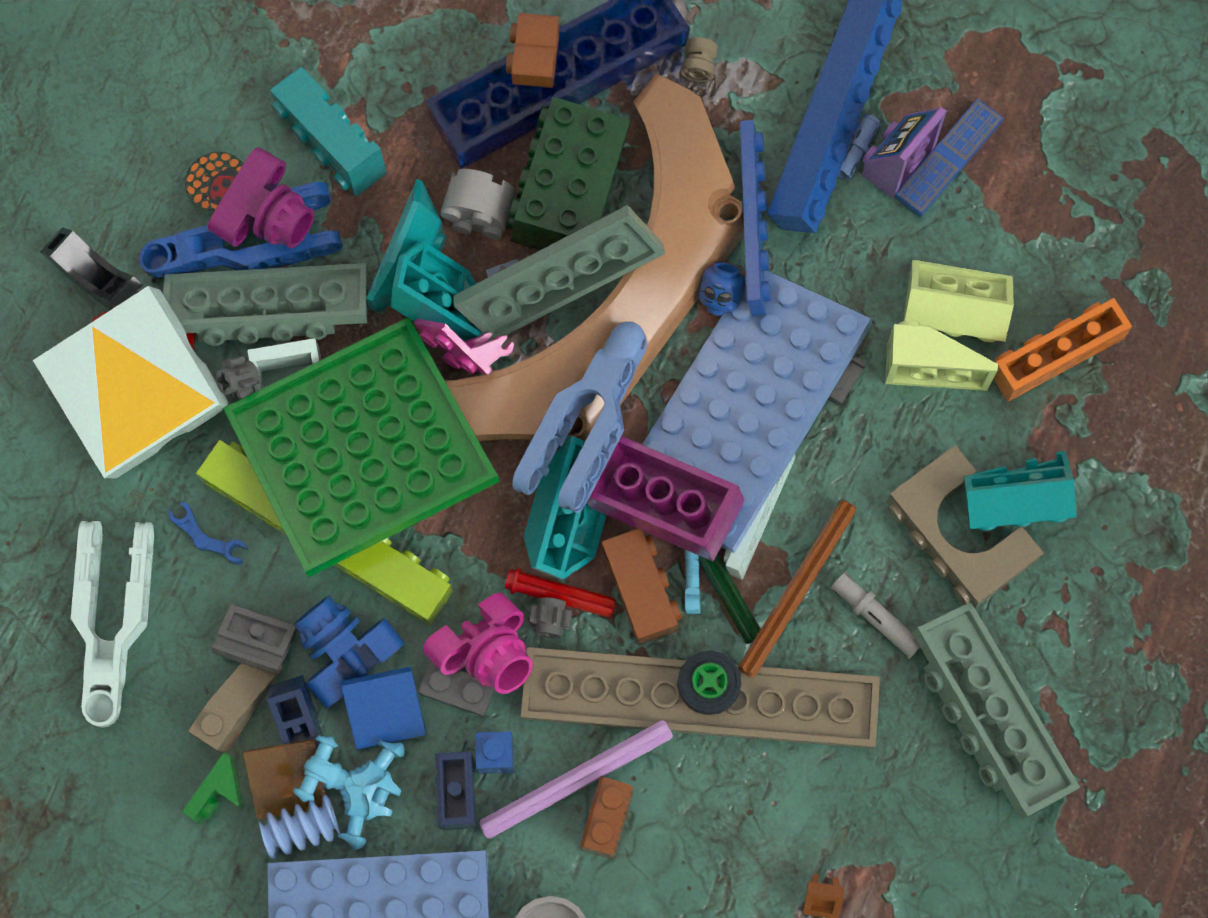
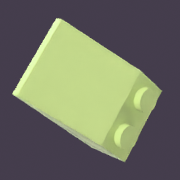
M902 321L899 324H894L887 343L885 384L987 391L998 371L997 363L929 326H920V323L916 321Z

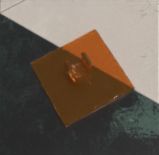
M315 739L243 751L257 819L267 818V813L270 812L273 816H280L281 809L283 808L289 814L294 813L295 804H299L304 811H308L309 801L303 802L293 793L294 787L300 789L305 777V762L310 760L311 756H314L316 753ZM318 781L313 796L314 802L319 808L322 807V796L326 794L323 783Z

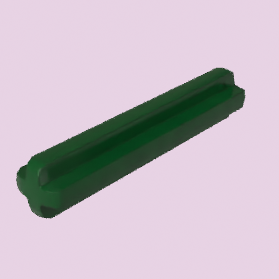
M718 554L714 561L699 556V563L745 643H753L761 629Z

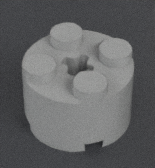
M459 169L457 175L455 172L452 173L440 215L452 222L451 228L458 233L469 235L471 231H476L490 239L500 240L509 220L510 209L517 194L516 189L504 180L502 185L492 182L493 175L486 172Z

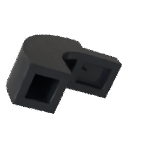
M64 227L40 251L70 280L110 310L138 293L143 286L134 276L112 266L90 248L75 232Z

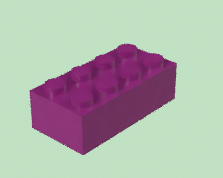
M621 436L587 503L590 508L710 561H714L745 500L738 485Z

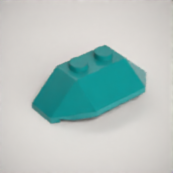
M415 180L413 189L366 297L370 310L378 311L391 305L392 287L398 258L401 254L422 241L442 252L445 246L447 236L444 234L442 222L421 180Z
M424 241L418 242L399 256L392 287L391 308L414 322L417 319L446 324L464 341L483 334L454 307L453 296L477 284L469 270Z
M568 436L552 457L548 465L549 472L547 476H542L523 536L531 568L560 580L566 579L571 573L595 558L606 514L590 508L588 503L579 513L559 506L558 498L562 485L585 441L574 436Z

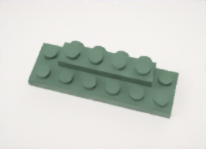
M626 205L454 295V307L482 333H492L489 339L493 340L497 336H505L664 255V244L635 212Z
M367 263L165 274L163 295L183 326L185 333H197L199 342L205 341V343L211 346L221 345L224 340L236 339L245 344H253L258 341V338L271 337L279 342H287L293 336L306 335L310 339L321 340L327 334H335V325L367 323L368 269Z
M971 602L912 631L913 636L929 662L924 667L926 672L924 680L927 687L932 692H938L944 703L942 711L946 720L952 724L955 723L962 734L960 739L962 748L967 754L974 755L980 765L979 776L986 786H992L995 793L1003 789L1020 820L1080 788Z

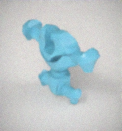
M319 735L315 739L320 742L315 755H312L310 760L305 762V777L300 789L294 787L293 793L303 802L314 801L313 793L318 781L323 783V786L328 790L331 788L340 789V794L343 795L342 800L345 802V815H349L350 819L347 832L340 833L337 837L345 840L356 851L366 844L365 838L360 836L364 820L369 821L376 816H391L393 812L391 809L384 807L389 793L400 796L401 789L392 781L391 775L386 769L394 757L404 756L405 749L402 742L390 743L380 739L378 745L383 750L374 762L368 760L361 767L347 772V770L342 769L340 763L332 764L327 762L333 748L338 747L333 736L325 737Z

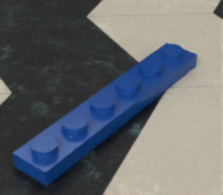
M754 120L740 121L747 302L752 316L766 315L765 302L771 301L769 281H764V271L770 270L768 251H763V241L768 240V226L766 220L762 221L761 212L767 211V199L765 190L761 191L760 182L766 181L764 161H759V152H764L765 148L763 133L756 131Z

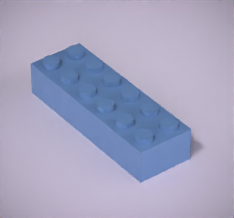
M485 850L268 863L269 918H491L488 853Z

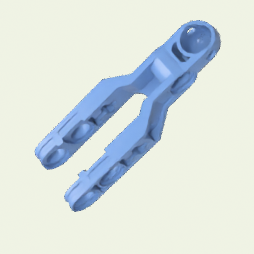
M630 321L618 324L612 330L604 347L596 352L583 378L555 395L514 473L512 486L515 491L523 492L526 495H531L535 491L542 476H547L549 472L548 465L558 446L563 445L581 409L592 403L597 394L604 400L605 405L564 481L558 498L559 506L564 509H570L575 513L583 510L624 432L620 403L632 382L635 371L647 348L646 335L640 325Z

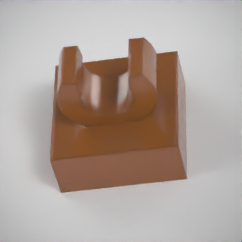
M814 874L812 880L808 881L802 914L824 918H839L844 897V887L839 886V879L837 877H833L832 884L830 885L819 883V874Z

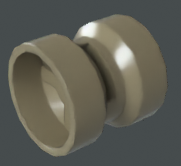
M695 37L688 39L685 46L687 58L682 62L681 75L696 82L712 80L714 74L712 61L717 57L718 45L706 38Z

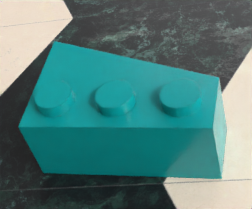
M1066 451L1056 452V459L1038 463L1036 458L1025 460V467L1007 471V468L1002 466L964 476L970 529L977 528L986 531L995 529L997 526L1014 525L1023 527L1032 524V522L1049 521L1060 523L1068 518H1076L1074 478Z

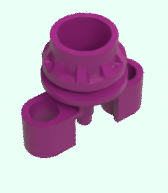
M257 147L249 154L212 214L208 223V231L236 247L243 242L253 226V233L259 239H265L270 244H284L289 248H295L309 232L314 220V210L306 206L301 195L293 192L287 185L282 184L277 187L285 173L286 162Z

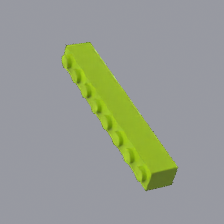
M219 440L197 471L196 475L205 485L286 535L243 447L235 442L227 445ZM388 538L334 565L429 626L432 625L453 593L451 584L448 583L450 578L434 567L431 571H428L419 565L421 560L411 552L403 549L400 553L390 547L392 542Z

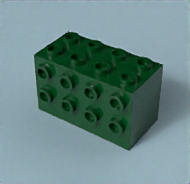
M552 96L549 108L542 107L536 136H533L528 152V161L520 177L517 197L514 198L510 209L507 229L512 230L511 242L542 250L602 218L630 124L629 119Z

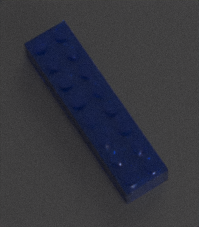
M608 0L560 27L553 88L512 84V74L506 73V56L425 100L428 117L460 169H463L537 128L542 107L549 108L552 96L581 104L686 46V41L689 39V26L672 0Z

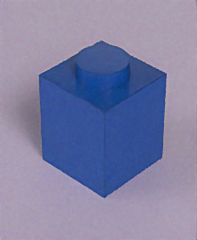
M512 732L475 733L476 769L478 774L514 773Z

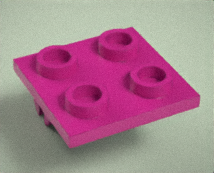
M417 319L413 323L422 331L420 337L423 341L433 348L438 347L445 354L443 360L455 370L462 368L471 374L478 372L488 375L492 371L489 366L500 356L510 355L514 348V343L508 342L502 349L501 345L507 339V336L504 335L497 336L495 339L488 341L492 333L485 332L478 337L463 341L446 324Z

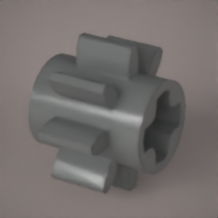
M244 356L221 361L223 369L218 370L216 373V383L219 390L225 395L230 394L232 400L242 399L253 394L254 390L252 387L259 383V372L255 364L251 361L245 362Z
M540 598L539 606L531 605L529 625L536 626V635L548 638H561L562 629L570 630L572 611L565 610V601L555 598Z

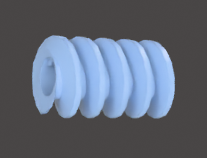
M327 795L322 796V807L318 808L314 801H309L308 811L304 812L299 804H295L294 816H290L286 809L283 808L281 809V820L277 821L270 812L267 813V825H263L259 821L267 853L273 860L278 858L279 847L285 855H290L293 842L302 851L306 848V838L309 839L313 846H317L320 843V834L328 842L333 841L334 829L340 834L337 819Z

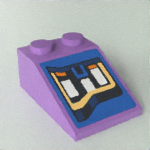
M939 107L906 114L899 123L893 121L884 132L883 138L885 140L879 147L873 145L865 154L862 160L865 163L862 176L894 199L898 190L934 150L947 111Z

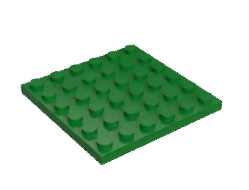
M409 318L393 324L223 408L308 578L500 482L496 471Z

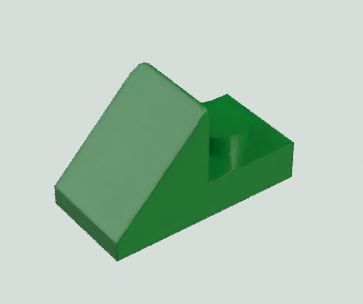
M223 752L182 811L183 814L199 824L203 819L208 820L219 806L217 799L220 794L241 809L244 808L236 761Z

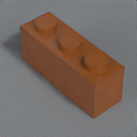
M635 529L602 541V551L637 644L640 645L676 632L678 629L677 621L682 619L675 599L669 601L665 592V588L669 587V582L663 567L657 569L652 556L657 555V551L651 535L645 537L642 530Z

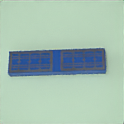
M977 98L895 194V199L921 218L1000 126L1004 118Z

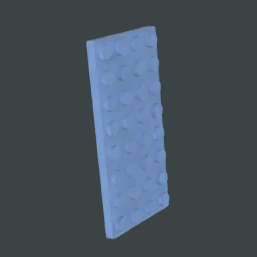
M764 271V281H769L771 289V301L765 302L766 315L752 316L747 302V284H745L742 300L738 308L734 311L725 312L721 316L642 444L739 486L745 501L721 546L733 553L736 552L773 487L779 481L872 326L871 318L769 271Z

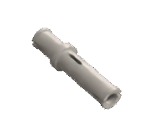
M846 571L832 585L831 589L854 608L852 611L857 616L861 614L883 636L900 649L908 659L920 648L912 632L874 599L876 595L872 591L868 593Z

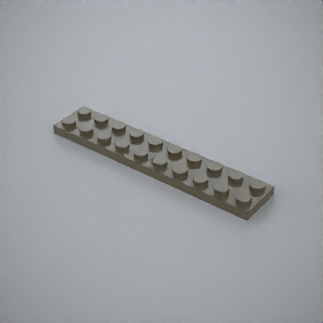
M527 647V655L532 659L533 668L523 685L521 719L643 730L664 720L671 732L867 749L876 748L880 677L761 667L753 678L740 672L742 685L739 697L731 708L720 714L705 715L697 713L685 705L679 695L677 680L680 668L686 660Z

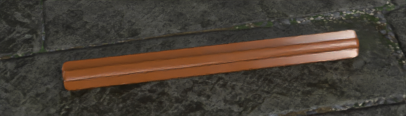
M845 500L839 501L739 664V671L751 678L755 677L854 516L856 507Z

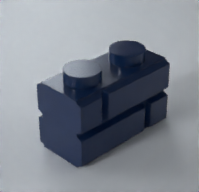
M472 752L435 754L438 827L440 830L477 828L474 757Z

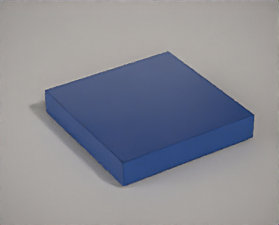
M411 666L341 681L356 750L377 746L380 739L391 743L426 735Z

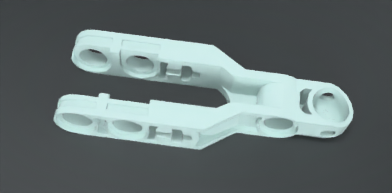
M81 521L79 525L71 620L86 642L82 713L85 719L96 727H109L119 718L122 690L126 678L128 649L147 627L154 546V528L151 522H145V524L135 522L133 548H129L132 562L130 582H126L123 627L113 641L103 640L95 633L103 536L102 524L100 521Z

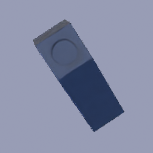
M303 675L270 685L266 699L299 789L305 777V762L310 760L312 755H315L320 744L315 739L319 735L323 736L316 709ZM318 781L314 792L324 789L323 783Z

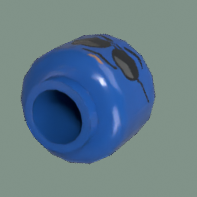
M724 262L715 263L713 267H709L703 272L698 299L707 307L706 310L714 315H724L725 312L734 311L742 300L746 279L735 265Z

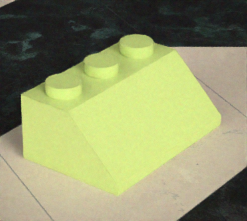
M912 260L904 309V321H916L920 323V326H929L954 337L967 335L977 337L984 342L1006 341L1014 307L1013 276Z

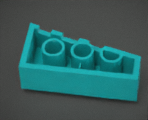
M302 67L270 89L274 100L271 106L275 113L282 120L289 119L294 125L291 129L302 144L308 141L314 148L312 154L323 168L328 165L335 174L332 177L343 191L349 189L357 197L387 174L380 147L374 141L369 143L364 135V131L356 122L349 126L351 123L344 110L335 102L331 105L327 103L330 101V98L326 91Z

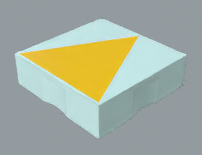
M150 286L139 291L33 360L104 478L120 477L156 454L171 439L192 431L223 411L224 407L230 405L225 395L219 390L206 364L193 351L183 326L161 290Z

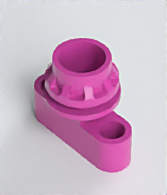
M495 593L478 604L480 615L484 620L476 625H473L470 621H464L461 624V629L465 633L457 636L445 625L425 641L423 653L444 675H451L466 666L467 672L477 679L481 685L493 687L498 693L506 694L516 690L527 680L532 671L533 662L526 654V645L516 633L524 621V614L503 593Z

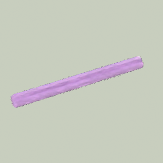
M664 720L657 722L481 819L479 824L482 832L488 839H491L600 779V776L603 777L671 740L673 734L668 724Z

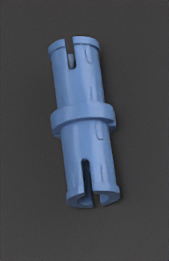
M869 114L862 115L847 149V157L843 161L837 177L846 181L852 178L856 167L870 149L869 145L882 125L876 117Z

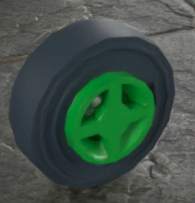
M712 650L698 652L689 657L680 668L677 680L679 695L685 705L693 711L705 715L720 714L731 708L739 697L742 685L740 671L734 661L725 654Z

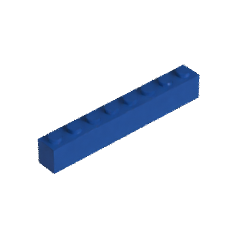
M902 0L848 1L767 213L782 230L816 234L820 221L824 218L825 208L831 192L836 186V179L841 165L847 157V149L853 133L857 130L862 109L869 98V91L874 77L880 69V61L886 46L890 42L895 21L901 13Z

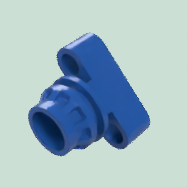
M330 595L315 604L293 624L300 633L303 648L305 650L310 647L313 648L309 654L312 660L324 653L331 659L330 662L305 683L325 708L330 707L343 697L341 681L367 675L373 666L379 661L383 663L405 643L385 618L379 620L356 639L351 630L360 622V619L357 616L349 619L350 609L347 606L335 603Z

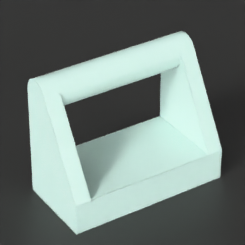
M315 338L248 350L249 361L255 364L259 372V383L254 386L255 392L264 388L261 373L263 371L309 363L314 364L321 360L320 348Z

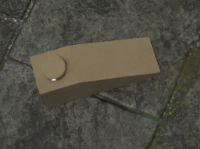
M241 663L207 702L188 732L220 754H223V752L227 753L268 693L269 686L274 684L284 667L281 665L279 674L275 675Z

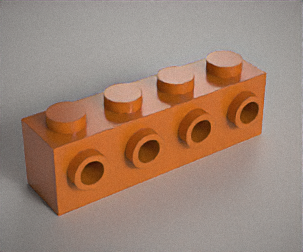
M1113 298L1103 304L1097 302L1082 312L1083 315L1076 319L1067 318L1058 323L1052 332L1044 336L1038 334L1024 343L1025 346L1014 352L1011 349L995 359V362L998 364V371L993 380L1007 402L1123 340L1132 328V325L1116 300Z

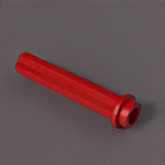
M520 567L517 570H509L505 589L511 590L510 594L514 595L515 592L537 598L560 599L566 602V606L608 618L614 612L616 599L613 597L521 572L522 568Z

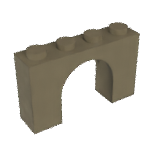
M954 445L892 491L886 501L889 504L887 510L897 523L903 522L910 530L909 537L913 544L921 551L925 549L933 559L931 564L935 571L942 578L947 576L955 586L953 592L959 601L964 605L971 602L974 608H977L1035 564L1044 552L1023 527H1019L993 548L980 553L960 551L944 539L937 522L939 506L965 486L964 476L977 473V470Z

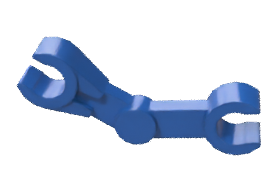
M180 502L187 511L183 519H176L169 510L170 520L189 534L197 549L225 555L232 564L239 565L244 563L241 558L231 556V551L235 547L248 550L242 541L231 540L227 543L203 534L198 527L192 509L184 502Z

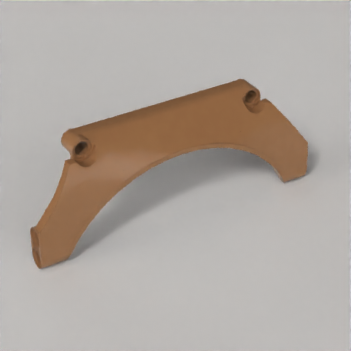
M653 74L633 101L646 127L654 163V194L647 227L664 244L665 254L625 274L601 306L580 326L540 353L510 367L491 372L488 375L484 374L445 381L479 442L498 439L532 440L555 395L580 381L596 352L604 347L612 330L618 324L630 321L640 325L647 339V348L635 371L632 382L620 403L621 406L697 301L704 270L713 267L715 263L725 262L745 235L743 206L738 199L730 196L735 189L731 174L701 97L691 90L661 75ZM736 216L734 219L726 221L728 218ZM596 394L593 402L581 409L568 436H574L586 441L605 405L604 400ZM582 428L579 433L571 435L575 429Z

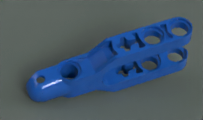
M313 182L291 188L293 192L301 195L305 205L313 210L323 208L331 203L328 185L324 182ZM208 225L148 242L140 252L139 263L147 275L155 278L164 277L165 274L194 273L219 266H225L233 270L269 269L336 253L342 249L343 244L338 230L324 231L312 235L308 232L303 241L295 248H289L284 244L274 245L268 242L232 251L226 249L225 241L209 232Z

